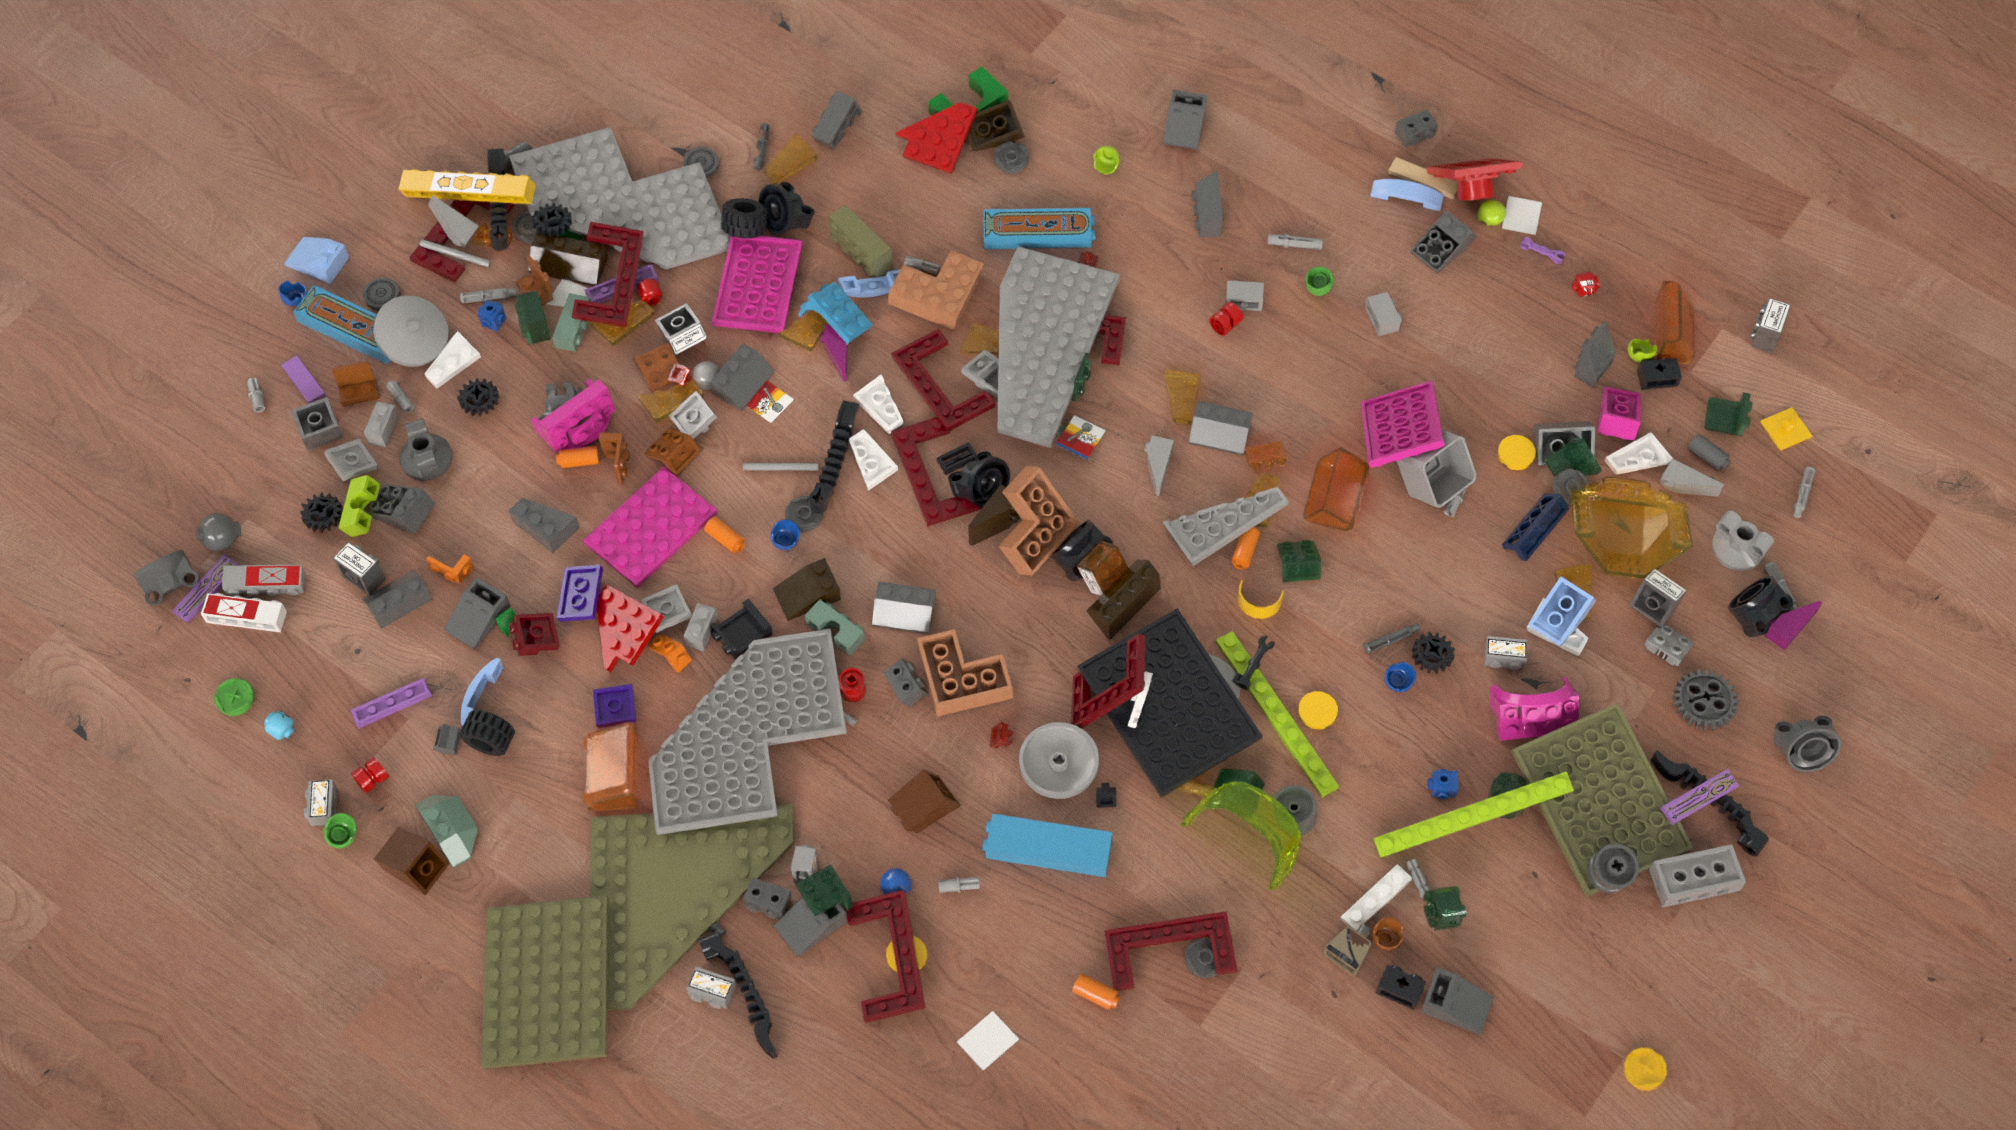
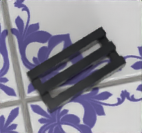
M968 442L937 457L936 462L940 465L941 470L943 469V473L947 475L964 467L971 461H976L975 457L977 454ZM966 450H969L968 452H966V453H964V454H962V455H958V454H960V453H962V452H964V451H966ZM954 457L953 459H951V460H949V461H947V462H945V463L943 462V461H945V460H948V459Z

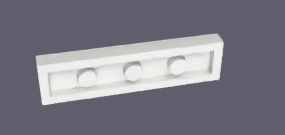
M1397 864L1341 916L1340 920L1356 931L1361 924L1365 925L1412 881V877Z

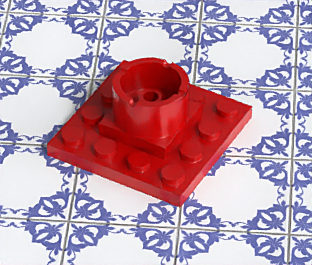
M1488 158L1427 167V174H1433L1434 177L1457 180L1458 200H1478L1482 197L1486 199L1494 197L1493 178L1498 177L1499 172L1515 173L1516 169L1522 168V161Z

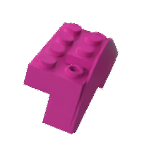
M588 379L585 381L587 386L585 390L542 420H539L536 416L530 420L535 433L555 452L560 449L585 447L599 438L600 432H605L607 429L610 415L615 411V407L608 388L600 380L594 382L592 379ZM591 415V417L587 421H585L577 427H574L578 424L580 420H582L586 416ZM566 433H568L571 441H568Z
M1561 676L1564 687L1543 694H1514L1502 690L1496 684L1490 686V707L1496 715L1499 739L1503 741L1544 736L1578 721L1579 695L1572 687L1569 679Z

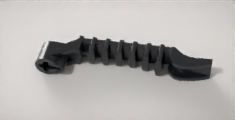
M504 148L488 149L489 173L505 174ZM490 202L491 244L493 249L502 251L508 246L507 204L503 202Z
M843 400L840 406L835 429L832 431L833 439L830 440L831 448L827 450L828 457L824 460L825 466H822V475H819V483H816L814 490L809 495L810 507L815 513L826 511L830 497L834 494L839 471L842 469V462L845 460V453L848 450L849 439L853 434V427L860 406L859 403Z
M1656 750L1651 759L1656 770L1668 781H1679L1684 775L1686 778L1680 784V788L1683 790L1687 788L1690 782L1695 784L1692 787L1694 789L1707 781L1706 776L1698 773L1696 768L1690 767L1687 763L1679 764L1672 762L1658 750ZM1726 794L1710 803L1712 807L1719 803L1721 805L1719 813L1721 814L1728 810L1730 812L1728 816L1730 822L1734 819L1738 820L1736 829L1740 831L1741 837L1737 843L1746 853L1757 857L1768 843L1769 838L1764 832L1753 826L1750 817L1751 811H1746L1742 804L1736 803L1733 797Z
M718 931L698 938L706 961L717 957L725 962V965L731 964L728 966L731 974L737 973L734 975V979L737 984L741 983L739 988L741 993H745L743 996L746 1003L755 1001L747 1004L748 1012L751 1014L760 1010L748 1016L751 1025L756 1023L754 1027L756 1040L768 1056L772 1059L776 1058V1050L769 1039V1032L772 1027L767 1008L765 1009L764 1002L760 999L759 992L755 989L748 970H745L744 962L740 959L738 950L732 951L724 947Z

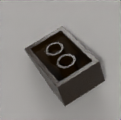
M1011 100L976 113L967 135L973 152L997 147L1003 143L1014 142L1025 137Z
M1000 485L968 525L969 544L971 546L1009 529L1013 523L1019 521L1020 516L1002 493L1006 488L1005 486Z
M825 558L806 565L773 588L787 621L806 614L819 600L830 604L841 600L839 586Z

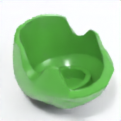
M1320 266L1308 271L1305 285L1310 294L1324 296L1332 290L1334 275L1329 269Z
M344 813L332 815L323 829L325 841L333 848L347 847L354 841L357 832L354 818Z

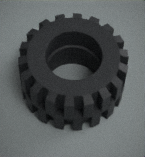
M747 198L726 201L722 207L721 229L736 238L752 239L760 237L766 229V206L756 200Z
M472 710L469 712L459 736L467 745L479 752L492 756L505 755L512 741L515 729L506 720L495 714L481 710Z

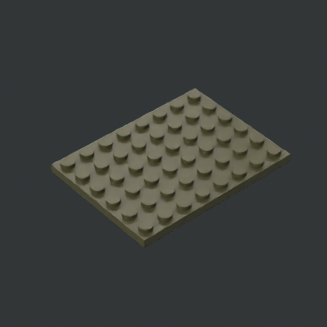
M1618 703L1511 750L1528 785L1567 772L1574 791L1539 803L1538 805L1585 897L1599 892L1588 879L1586 869L1588 860L1594 853L1609 844H1621L1633 851L1638 859V873L1649 869L1654 861L1675 857L1694 848L1681 822L1679 821L1671 825L1661 810V807L1670 801Z
M607 895L487 908L481 1066L483 1069L607 1057L609 898Z

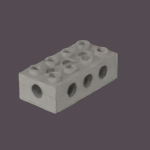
M1732 844L1657 860L1653 862L1649 869L1662 908L1741 891L1746 883Z

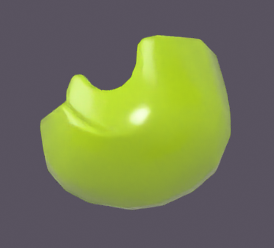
M1105 145L1099 147L1093 156L1094 168L1102 174H1112L1120 163L1119 152L1112 146Z
M1494 199L1486 200L1477 210L1478 220L1484 221L1487 226L1502 223L1506 216L1505 206Z
M1632 339L1627 345V351L1635 362L1640 363V361L1652 360L1658 351V347L1656 344L1652 346L1649 339L1643 341L1641 339Z

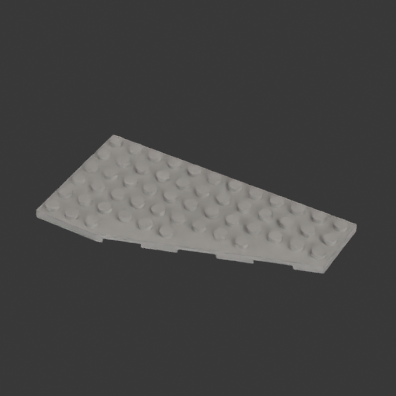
M1017 246L1000 285L997 433L1051 448L1120 280V274Z

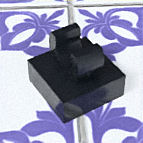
M1101 783V788H1096V808L1116 807V787H1110L1109 783Z

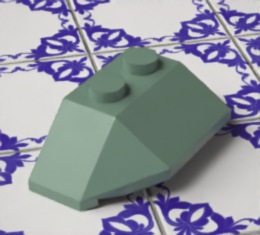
M431 795L415 805L453 868L472 857L478 828L458 796Z

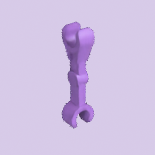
M1524 237L1520 245L1524 250L1532 249L1541 255L1548 256L1556 264H1562L1563 259L1561 258H1565L1566 255L1563 251L1550 250L1545 246L1533 243V240L1529 237Z

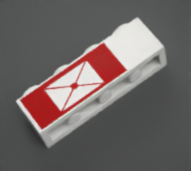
M207 593L201 612L206 623L281 632L287 614L283 604L276 600L269 602L259 598L246 599L238 595L233 597L225 596L221 593Z

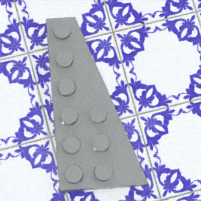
M1279 487L1256 493L1255 496L1249 498H1239L1236 502L1229 504L1226 502L1200 510L1190 516H1180L1179 519L1174 521L1167 520L1163 524L1192 566H1194L1288 505L1289 502Z

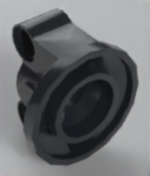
M788 182L769 184L763 187L759 194L758 202L765 205L767 209L766 229L771 233L781 234L797 228L807 229L814 216V209L803 204L800 195L794 193V186Z
M988 451L978 453L975 457L976 461L967 463L961 472H953L948 476L954 496L962 497L981 508L984 507L1000 485L1007 487L1010 482V469L1007 463L996 456H992Z
M1086 520L1071 532L1050 557L1065 571L1066 577L1070 581H1078L1083 579L1081 572L1077 576L1074 573V568L1079 567L1088 571L1087 565L1097 555L1100 556L1109 552L1104 542L1113 545V541L1110 537L1103 535L1090 520ZM1099 542L1104 544V550L1100 548Z
M1767 576L1742 590L1729 603L1728 609L1742 625L1745 635L1756 637L1768 633V622L1780 612L1790 610L1793 607V599L1782 590L1773 576Z

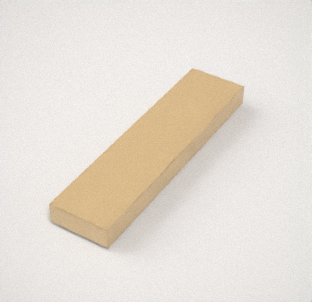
M1395 157L1389 168L1388 174L1406 181L1428 186L1450 199H1454L1457 193V181L1434 177L1433 174H1427V169Z

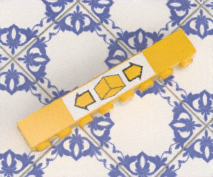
M411 169L403 170L398 190L406 197L431 198L435 196L438 199L532 204L536 184L527 175L513 176L511 174L497 175L495 173L481 174L478 172L469 174L462 171L451 173L445 170L435 172L433 170L419 171Z

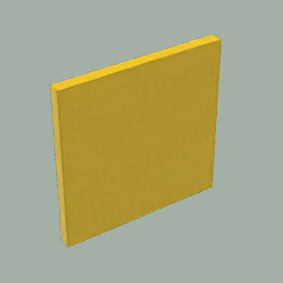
M1793 407L1760 421L1780 451L1812 438V434Z

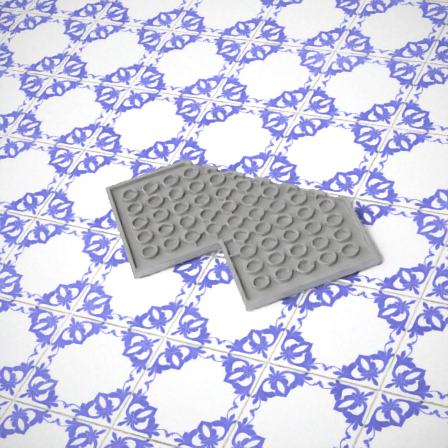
M611 127L509 156L515 176L527 175L536 184L532 204H526L531 216L535 215V210L539 211V206L545 208L546 203L549 206L555 203L556 206L562 204V208H568V212H571L572 225H570L569 231L581 236H587L590 222L644 231L639 259L648 263L658 264L659 267L666 270L728 251L731 237L721 229L722 215L700 162L632 181ZM610 245L613 246L614 249L622 251L621 246Z
M831 629L753 640L746 652L740 655L731 665V669L725 675L723 674L715 683L711 692L708 695L706 694L696 705L697 708L680 723L676 732L666 739L655 756L652 755L648 760L657 835L777 816L768 746L847 734Z

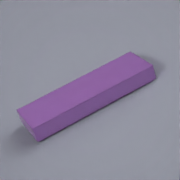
M298 356L281 365L308 404L326 396Z

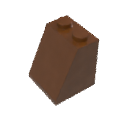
M925 769L888 799L892 805L890 807L891 811L902 819V826L908 832L912 831L915 833H919L961 806L940 776Z
M400 827L396 829L374 857V860L383 870L423 895L427 894L450 864L429 840Z

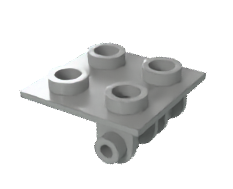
M1663 625L1662 627L1658 626L1652 632L1644 646L1650 652L1657 653L1656 656L1664 652L1663 660L1668 655L1665 661L1672 666H1679L1684 656L1695 643L1686 636L1680 635L1671 627Z

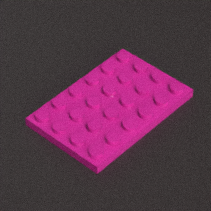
M731 236L712 318V326L784 334L803 241L766 236L752 239Z
M1433 380L1361 401L1367 457L1370 468L1379 467L1393 461H1400L1403 458L1417 456L1423 452L1437 450L1445 446Z
M662 467L583 540V543L638 588L702 529L712 517L717 515L718 511L668 469Z

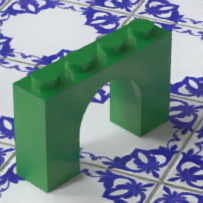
M983 66L969 74V86L982 98L981 102L974 106L978 109L977 113L1008 101V91ZM941 92L928 101V112L934 115L954 104Z

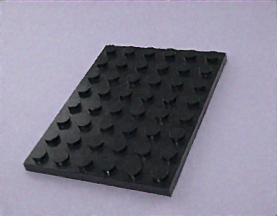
M1178 608L1077 665L1078 671L1094 696H1097L1126 677L1127 641L1137 634L1145 635L1146 667L1144 672L1152 673V678L1136 728L1128 726L1135 702L1131 699L1106 714L1160 798L1263 738Z

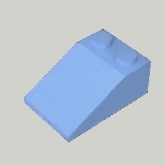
M303 237L284 265L331 284L350 257L345 245L326 238Z
M1560 577L1528 625L1559 646H1562L1586 617L1597 600L1563 577Z

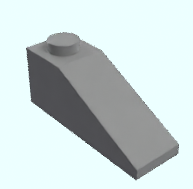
M432 196L428 206L448 238L455 245L465 248L479 226L435 196Z
M1152 435L1150 442H1146L1144 452L1147 453V464L1155 494L1160 497L1173 451L1174 440Z
M1674 459L1669 463L1659 482V485L1664 489L1674 493L1716 497L1720 495L1724 484Z

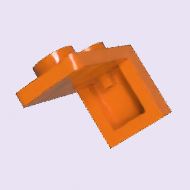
M465 554L454 568L430 556L426 558L429 565L428 568L436 574L439 572L449 581H456L460 584L466 576L471 574L474 567L471 558Z
M664 634L656 636L648 645L650 650L664 656L677 673L692 661L681 643Z

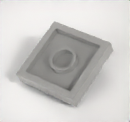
M695 391L669 417L682 433L689 434L694 439L699 433H705L709 430L708 425L717 418V415L702 396Z
M360 439L325 450L326 458L342 481L377 469V463Z
M677 584L641 600L642 604L664 616L656 629V633L692 617Z

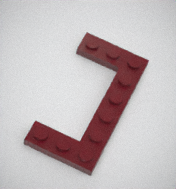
M454 200L450 205L451 208L465 217L475 204L489 211L491 209L490 202ZM506 203L507 215L515 206V203ZM437 221L423 240L443 246L449 238ZM420 244L409 257L411 262L453 282H456L465 271L464 265L439 254L437 251L422 247Z
M590 222L587 241L621 246V257L612 305L575 299L572 319L627 327L644 231Z
M1104 316L1098 331L1100 334H1105L1101 364L1120 365L1126 317Z
M937 329L891 354L905 376L947 432L995 408L996 405L986 390L956 406L951 404L919 361L948 346V340Z
M937 417L891 431V436L927 527L981 510V507L962 497H952L940 502L938 501L916 446L918 443L950 434V431L947 432Z
M1137 634L1127 641L1126 677L1092 699L1089 697V686L1080 672L1073 675L1072 725L1082 729L1144 691V670L1146 667L1145 635Z
M900 890L845 904L847 921L850 926L888 917L901 991L861 1001L865 1023L925 1009L926 1005L906 892Z
M1227 911L1104 930L1113 988L1117 991L1134 989L1128 949L1210 937L1217 975L1237 973Z

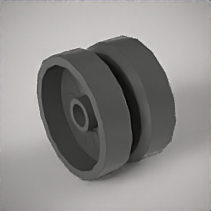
M1290 785L1283 787L1276 793L1272 803V817L1275 827L1281 833L1291 837L1306 835L1313 829L1317 819V803L1310 790L1303 786Z
M1609 844L1594 853L1588 860L1587 876L1591 884L1599 891L1617 893L1631 885L1637 878L1639 872L1638 859L1628 847L1621 844Z

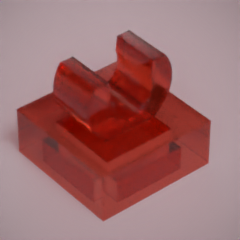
M1089 251L1081 252L1078 263L1096 268L1099 256L1093 255V252Z
M674 363L668 381L685 386L686 383L690 384L693 378L690 375L692 369Z
M1001 722L991 729L990 747L997 749L1001 745L1008 747L1012 744V741L1007 740V737L1013 735V732L1008 730V724Z

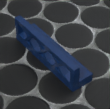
M1544 493L1502 544L1503 548L1515 550L1521 560L1527 561L1569 510L1562 495Z

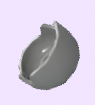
M710 361L701 362L694 367L692 377L699 389L710 390V381L720 370L715 363Z

